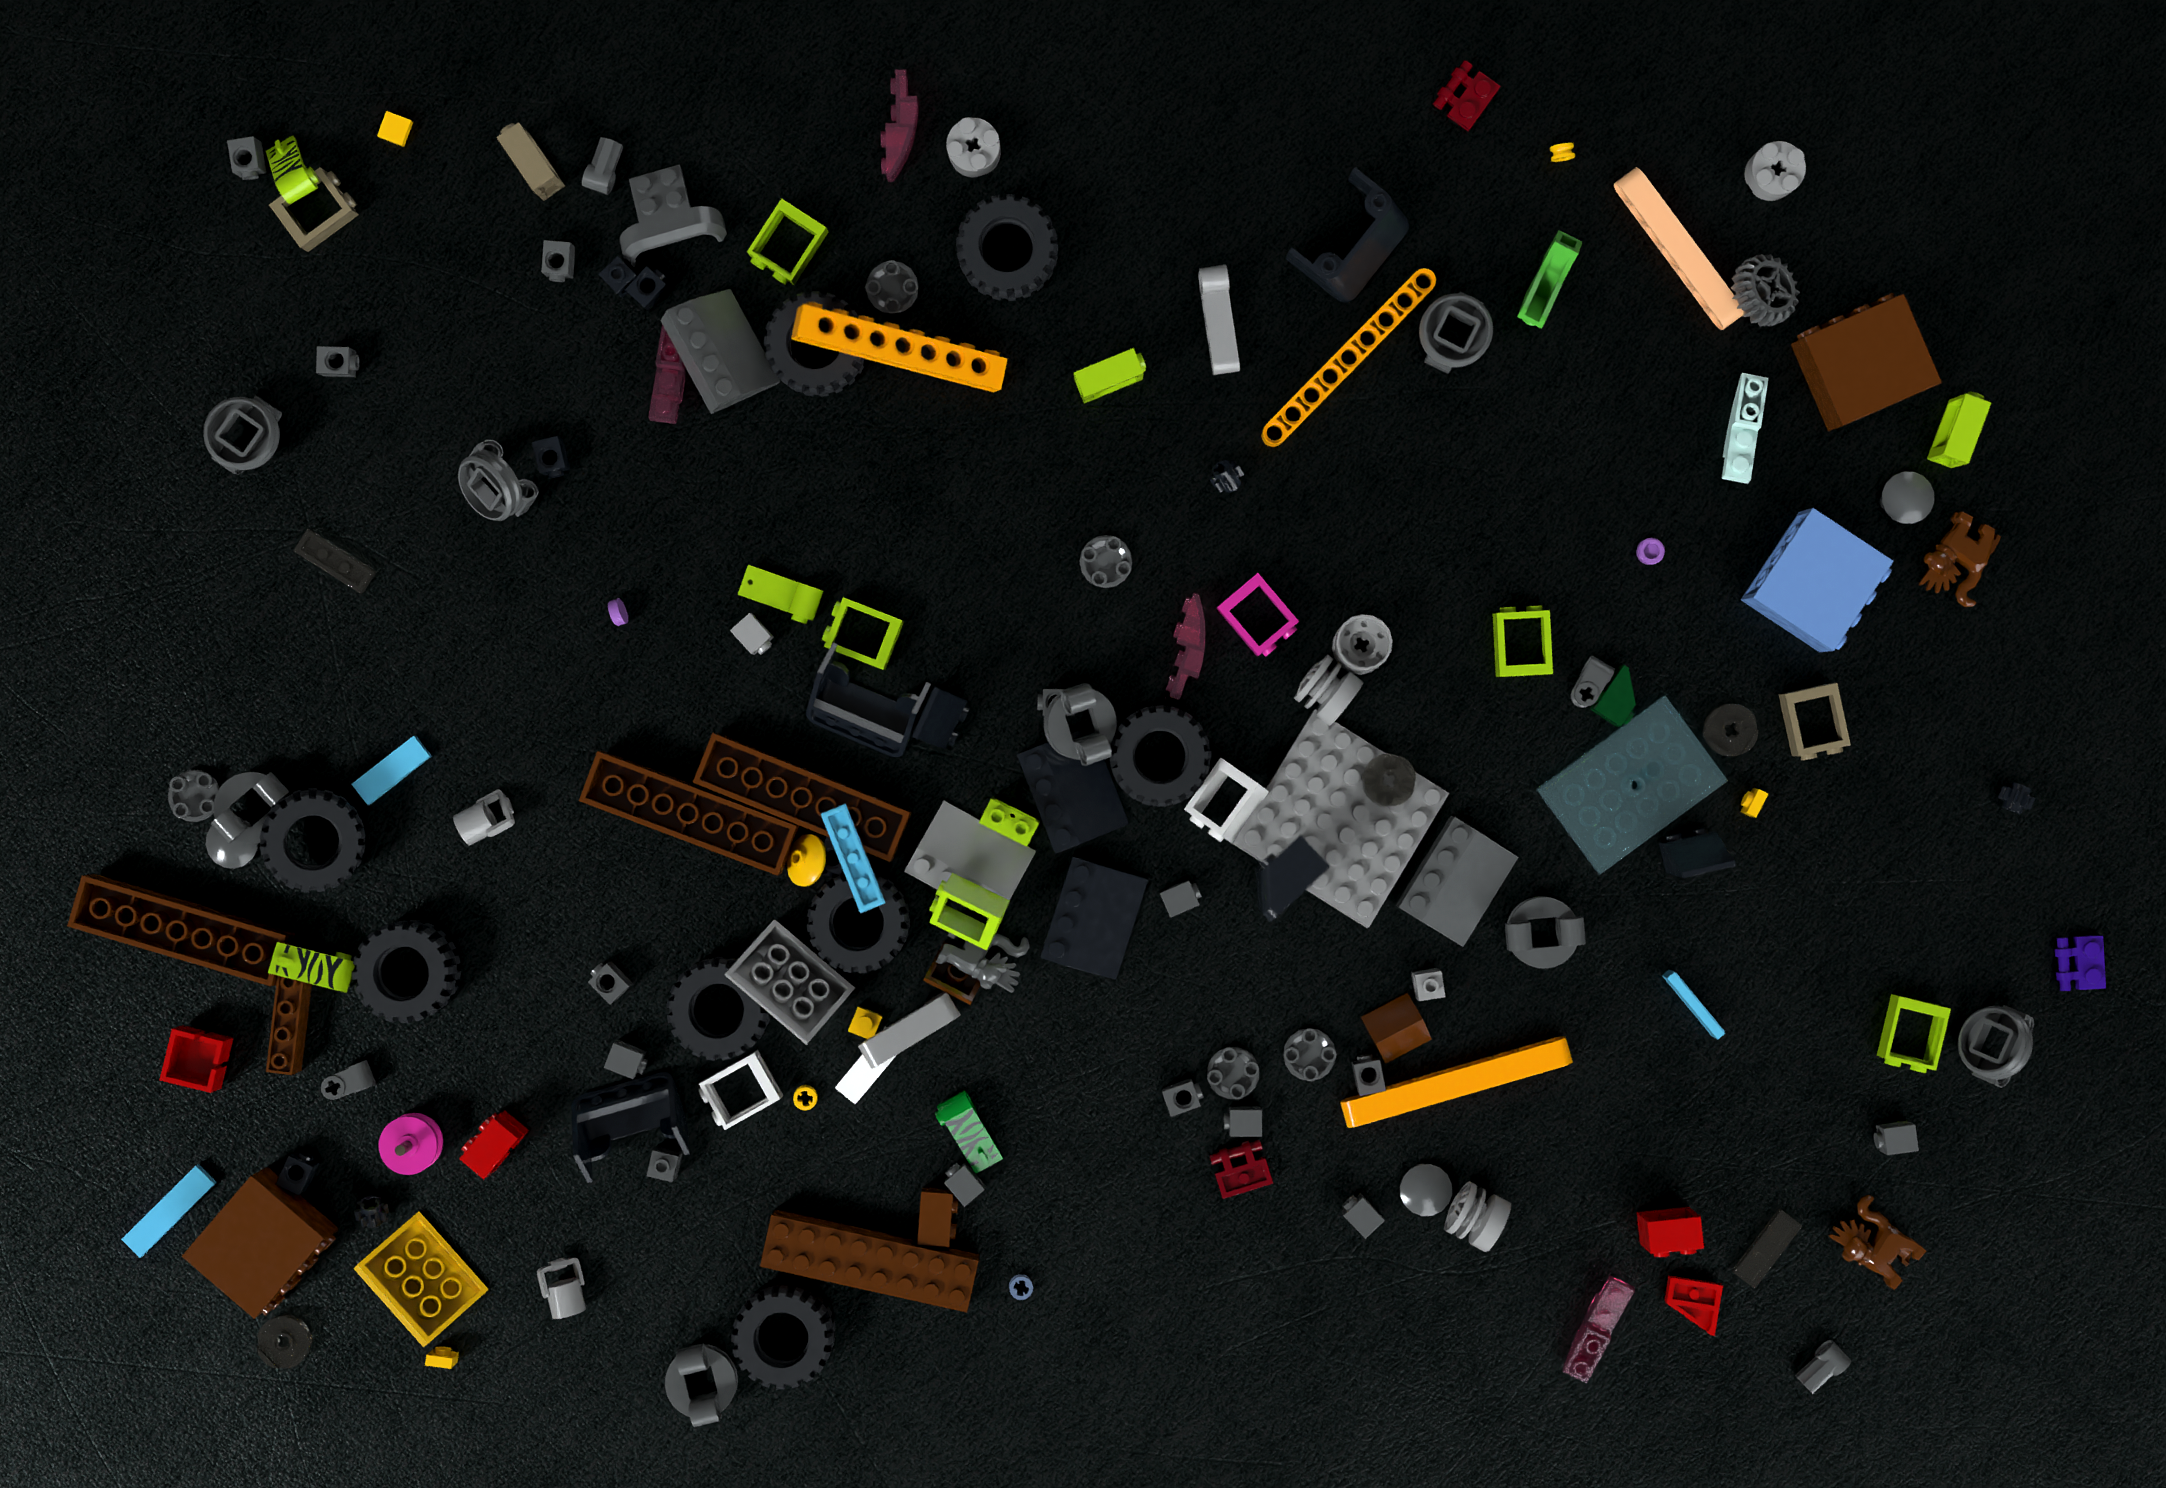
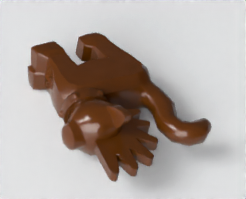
M1961 511L1959 513L1955 512L1952 515L1951 521L1954 525L1940 541V544L1936 545L1935 551L1928 552L1924 556V562L1928 564L1929 569L1920 580L1919 585H1923L1928 581L1927 591L1934 584L1935 593L1940 592L1942 584L1945 591L1949 590V581L1956 583L1955 576L1961 575L1960 571L1953 564L1956 561L1969 571L1967 578L1958 585L1955 593L1957 601L1964 607H1973L1976 605V601L1969 598L1967 592L1976 587L1981 578L1982 571L1988 563L1989 556L1994 552L2001 536L1996 535L1995 529L1991 526L1982 524L1978 529V539L1970 538L1967 536L1973 517Z
M1866 1195L1860 1198L1857 1203V1210L1865 1221L1872 1222L1879 1227L1871 1242H1868L1871 1230L1869 1228L1864 1230V1224L1862 1223L1857 1228L1853 1219H1850V1228L1841 1220L1840 1224L1843 1231L1834 1226L1833 1230L1838 1236L1828 1234V1236L1844 1246L1842 1257L1846 1261L1856 1260L1859 1266L1864 1265L1871 1271L1884 1276L1883 1280L1886 1282V1285L1895 1290L1902 1282V1279L1892 1268L1891 1263L1899 1255V1261L1908 1266L1911 1257L1919 1261L1926 1250L1912 1238L1902 1234L1880 1212L1870 1211L1868 1206L1874 1200V1197Z

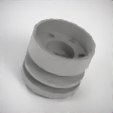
M1362 614L1351 617L1338 629L1333 638L1332 651L1334 659L1347 672L1359 675L1370 673L1388 658L1392 648V637L1390 630L1384 622L1374 616ZM1357 640L1360 643H1366V647L1363 649L1364 652L1361 649H1355L1354 646L1357 644Z
M1326 655L1324 659L1316 663L1300 682L1294 699L1300 702L1307 694L1310 695L1304 707L1308 709L1315 702H1319L1321 705L1317 710L1316 716L1330 726L1349 705L1364 682L1352 672H1348L1341 679L1338 678L1337 674L1340 671L1341 664L1338 662L1329 671L1327 668L1333 658L1330 655Z
M1469 1181L1452 1201L1444 1230L1450 1234L1456 1232V1236L1459 1239L1464 1238L1470 1231L1469 1243L1487 1252L1493 1247L1505 1227L1510 1214L1511 1203L1495 1194L1491 1195L1485 1202L1486 1190L1482 1187L1477 1190V1185Z

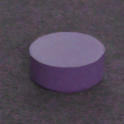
M1655 538L1644 539L1638 544L1636 550L1638 559L1647 565L1660 562L1665 553L1663 544Z
M617 598L609 601L608 611L613 623L617 626L628 623L627 611L622 600Z

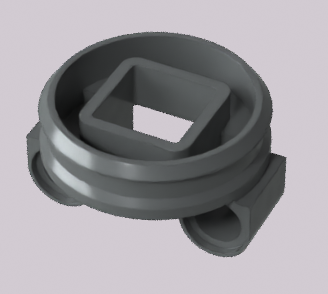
M1461 291L1442 296L1434 301L1423 314L1419 326L1420 342L1427 353L1424 362L1448 374L1452 367L1467 366L1479 359L1488 349L1493 335L1492 319L1488 310L1483 305L1484 303ZM1448 315L1469 326L1474 324L1463 348L1438 336Z
M256 395L253 399L232 397L218 403L208 414L203 431L205 445L212 455V459L236 475L241 474L244 470H251L262 466L271 459L278 447L280 438L278 422L282 413ZM239 415L259 429L245 450L224 438Z
M485 440L476 445L469 457L463 459L460 464L458 480L461 491L471 507L487 519L503 521L513 514L519 517L528 511L538 496V488L530 480L522 479L518 481L511 467L501 458L503 456L501 445L494 440ZM483 477L498 491L499 494L497 496L483 482Z
M1087 683L1060 691L1050 702L1044 716V731L1050 745L1065 757L1081 760V764L1084 766L1111 757L1110 744L1115 736L1117 720L1110 701L1100 692L1093 690ZM1088 709L1095 732L1072 740L1065 715H1072Z
M256 772L241 773L228 779L219 788L213 804L215 820L211 824L229 843L233 840L246 844L260 843L261 829L268 813L249 828L230 807L252 788L271 808L275 806L290 791L272 772L268 775Z
M1537 896L1521 902L1512 911L1507 923H1505L1507 950L1512 951L1522 962L1535 968L1556 967L1568 960L1578 945L1586 944L1584 917H1576L1566 904L1551 897ZM1555 917L1557 944L1533 947L1531 923L1528 920Z
M2005 1005L2003 1007H1984L1970 1015L1959 1032L1958 1051L1963 1063L1973 1071L1972 1075L2001 1088L2006 1086L2011 1076L2025 1066L2031 1055L2033 1047L2031 1032L2034 1027V1019ZM1992 1026L2009 1033L1998 1059L1980 1052Z
M704 1343L679 1349L665 1377V1389L669 1401L679 1412L690 1417L693 1427L721 1421V1412L732 1401L738 1385V1374L732 1359L723 1350ZM711 1366L717 1391L692 1396L687 1374L707 1370Z

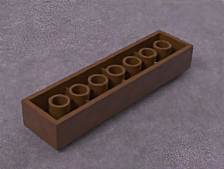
M712 733L693 780L695 784L829 838L830 836L821 813L846 804L865 852L889 862L895 856L912 811L719 733Z
M597 751L579 799L580 802L777 876L783 872L800 825L605 751Z
M97 874L82 875L67 925L74 929L268 986H274L277 982V975L268 973L276 943L279 942L292 946L295 936L294 932Z
M775 1209L770 1218L760 1267L967 1312L980 1254L943 1246L917 1245V1240Z

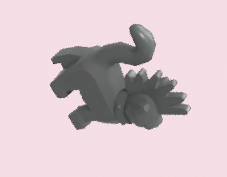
M950 932L948 933V936L953 939L958 937ZM996 933L988 950H984L964 940L962 948L951 944H944L936 963L941 965L947 961L953 964L962 972L970 974L972 978H977L984 989H990L993 984H997L1013 993L1014 988L1011 985L1017 986L1018 981L1012 977H1019L1020 973L1010 969L1015 968L1016 964H1005L1008 957L1000 959V953H997L990 961L985 956L993 945L1001 947L1008 955L1015 957L1023 956L1029 949V941L1023 937L1020 945L1017 947L1013 945L1009 938Z

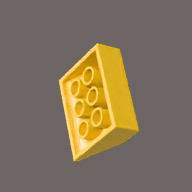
M419 1211L354 1268L423 1347L429 1344L489 1290Z

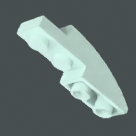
M1742 373L1740 376L1725 439L1722 479L1746 484L1751 481L1757 434L1761 428L1768 384V378L1746 373Z

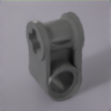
M1590 656L1570 695L1573 704L1581 708L1594 704L1613 676L1615 668L1594 656ZM1587 689V695L1590 699L1582 701V694L1579 692Z
M365 1060L324 1079L321 1084V1092L327 1099L334 1100L353 1092L357 1093L377 1083L368 1061ZM339 1083L341 1088L333 1091L332 1085Z

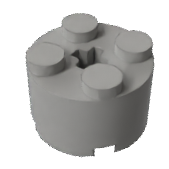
M964 118L955 124L948 134L946 143L948 156L953 167L960 174L972 178L988 174L997 166L1001 155L1000 141L996 130L987 121L979 118ZM978 144L979 150L974 149L970 152L969 145Z
M1783 141L1771 142L1763 146L1749 159L1745 168V180L1752 193L1756 197L1767 201H1775L1790 194L1804 179L1806 172L1804 154L1794 145ZM1772 167L1776 168V171L1779 172L1778 175H1775V170L1771 169Z

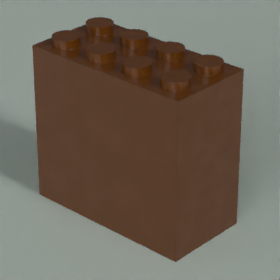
M1891 293L1870 303L1871 308L1869 304L1861 306L1845 314L1847 319H1845L1844 314L1822 324V330L1819 325L1797 335L1798 341L1791 344L1828 431L1844 426L1942 383L1904 294L1894 297V294Z
M269 1167L260 1170L248 1178L182 1255L186 1261L254 1319L262 1313L266 1316L284 1300L285 1297L283 1295L289 1289L292 1290L302 1279L299 1275L309 1270L319 1259L317 1256L335 1241L336 1238L333 1235L339 1229L301 1195H296L275 1185L279 1176Z

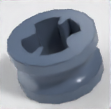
M1023 1274L1015 1275L1009 1282L1010 1293L1017 1300L1027 1299L1033 1292L1030 1278ZM1020 1280L1025 1281V1286L1028 1287L1026 1292L1022 1290V1294L1017 1293V1288L1014 1287L1016 1282L1020 1284Z

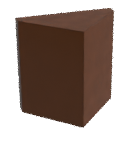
M944 941L923 981L971 1005L980 987V981L977 978H972L970 974L962 972L947 961L941 965L936 963L944 944H949Z
M1407 992L1361 1016L1385 1064L1432 1040L1423 1018Z

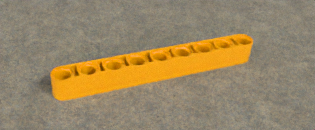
M1425 268L1416 271L1265 425L1261 434L1263 442L1270 447L1282 444L1431 292L1436 284L1435 274ZM1420 276L1427 278L1429 287L1425 289L1418 287L1416 278ZM1401 295L1409 297L1410 306L1406 308L1401 307L1397 301L1398 297ZM1382 314L1389 315L1392 319V325L1388 327L1381 325L1379 316ZM1363 333L1371 334L1374 339L1373 344L1369 346L1362 344L1360 335ZM1351 352L1355 356V363L1345 364L1341 358L1342 353ZM1325 371L1334 372L1337 377L1336 382L1332 384L1325 382L1323 373ZM1310 389L1316 391L1318 400L1313 403L1308 402L1304 397V392ZM1290 408L1296 409L1300 415L1299 420L1289 421L1286 418V410ZM1271 427L1278 428L1281 432V438L1276 441L1269 439L1267 430Z
M1560 1036L1386 1086V1091L1352 1096L1341 1100L1340 1104L1348 1128H1352L1564 1067L1573 1063L1566 1036Z

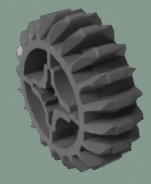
M1771 254L1756 255L1745 260L1735 270L1736 274L1731 278L1735 283L1731 289L1736 293L1732 299L1737 300L1739 303L1736 309H1742L1744 311L1743 317L1750 316V322H1758L1759 326H1774L1787 320L1796 311L1795 306L1799 303L1796 297L1800 292L1795 289L1798 282L1793 281L1792 278L1794 272L1787 270L1788 264H1781L1780 257L1773 258Z

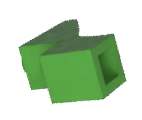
M1558 230L1544 255L1536 276L1525 294L1517 316L1526 324L1539 328L1543 327L1559 290L1579 254L1582 241Z

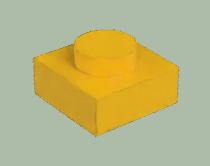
M1754 788L1751 792L1748 791L1741 801L1743 806L1741 812L1750 817H1757L1768 793Z
M858 1006L848 1031L869 1039L876 1034L883 1015Z
M445 1346L435 1347L426 1355L425 1366L452 1369L458 1362L459 1352L451 1351V1348Z

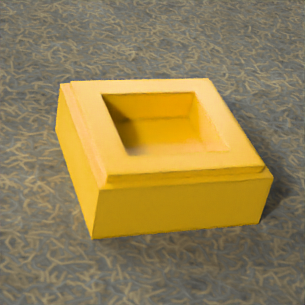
M386 111L377 136L404 147L413 122Z

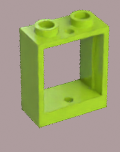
M781 198L747 251L749 256L752 257L750 262L761 270H764L765 267L774 272L772 276L786 285L789 281L795 285L827 236L828 230L825 226ZM784 216L815 235L791 273L760 254Z
M1134 348L1074 372V380L1085 404L1143 380V372L1146 371V365L1141 353L1136 354Z
M1968 392V394L1950 399L1927 459L1949 468L1968 464L1991 402L1983 400L1984 396L1975 392Z
M843 597L841 602H836L832 611V616L835 617L832 627L827 626L823 634L824 647L830 649L832 643L835 642L848 607L887 621L890 624L876 660L837 645L836 652L886 670L904 621Z
M1527 606L1526 612H1516V607L1500 608V613L1493 614L1496 677L1553 674L1550 610L1542 611V606ZM1541 618L1543 664L1506 666L1504 620Z
M994 797L990 799L979 821L980 824L1026 847L1040 822L1039 819Z
M952 873L948 881L942 880L937 889L936 895L940 897L936 896L929 911L933 912L930 923L984 950H988L998 931L1010 900ZM948 898L988 917L987 924L947 906Z
M1891 994L1877 1056L1884 1058V1063L1900 1067L1901 1063L1910 1064V1069L1922 1073H1926L1927 1069L1936 1071L1951 1009ZM1900 1008L1933 1015L1923 1059L1890 1052Z

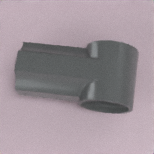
M600 138L592 163H589L584 171L582 186L606 195L610 194L616 178L615 169L623 150L622 144L608 138Z
M1828 1340L1819 1346L1815 1352V1357L1795 1376L1813 1394L1831 1376H1837L1844 1372L1850 1365L1851 1359L1833 1340Z

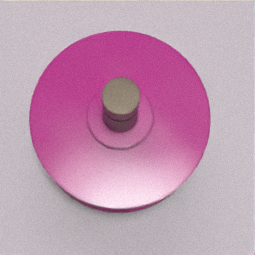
M408 1113L393 1120L384 1128L379 1139V1153L383 1162L394 1172L403 1175L417 1174L431 1166L439 1158L443 1148V1135L440 1127L432 1118L421 1113Z

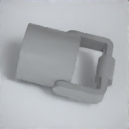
M496 790L477 800L475 805L453 816L459 834L469 846L487 836L493 837L512 827L515 823L513 817L514 810L510 799L501 790ZM500 799L499 803L502 812L506 816V820L497 823L494 814L488 806Z
M562 1257L548 1262V1265L537 1270L541 1293L544 1298H548L553 1319L573 1316L586 1310L581 1286L584 1285L580 1262L577 1258L565 1259ZM573 1264L576 1278H568L547 1285L544 1273L554 1272Z

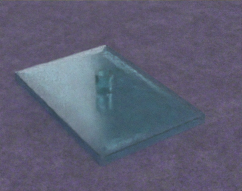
M1662 696L1632 718L1627 725L1617 729L1536 790L1596 872L1602 874L1728 780L1667 697ZM1632 781L1637 782V788L1635 790H1633L1631 787L1633 783Z

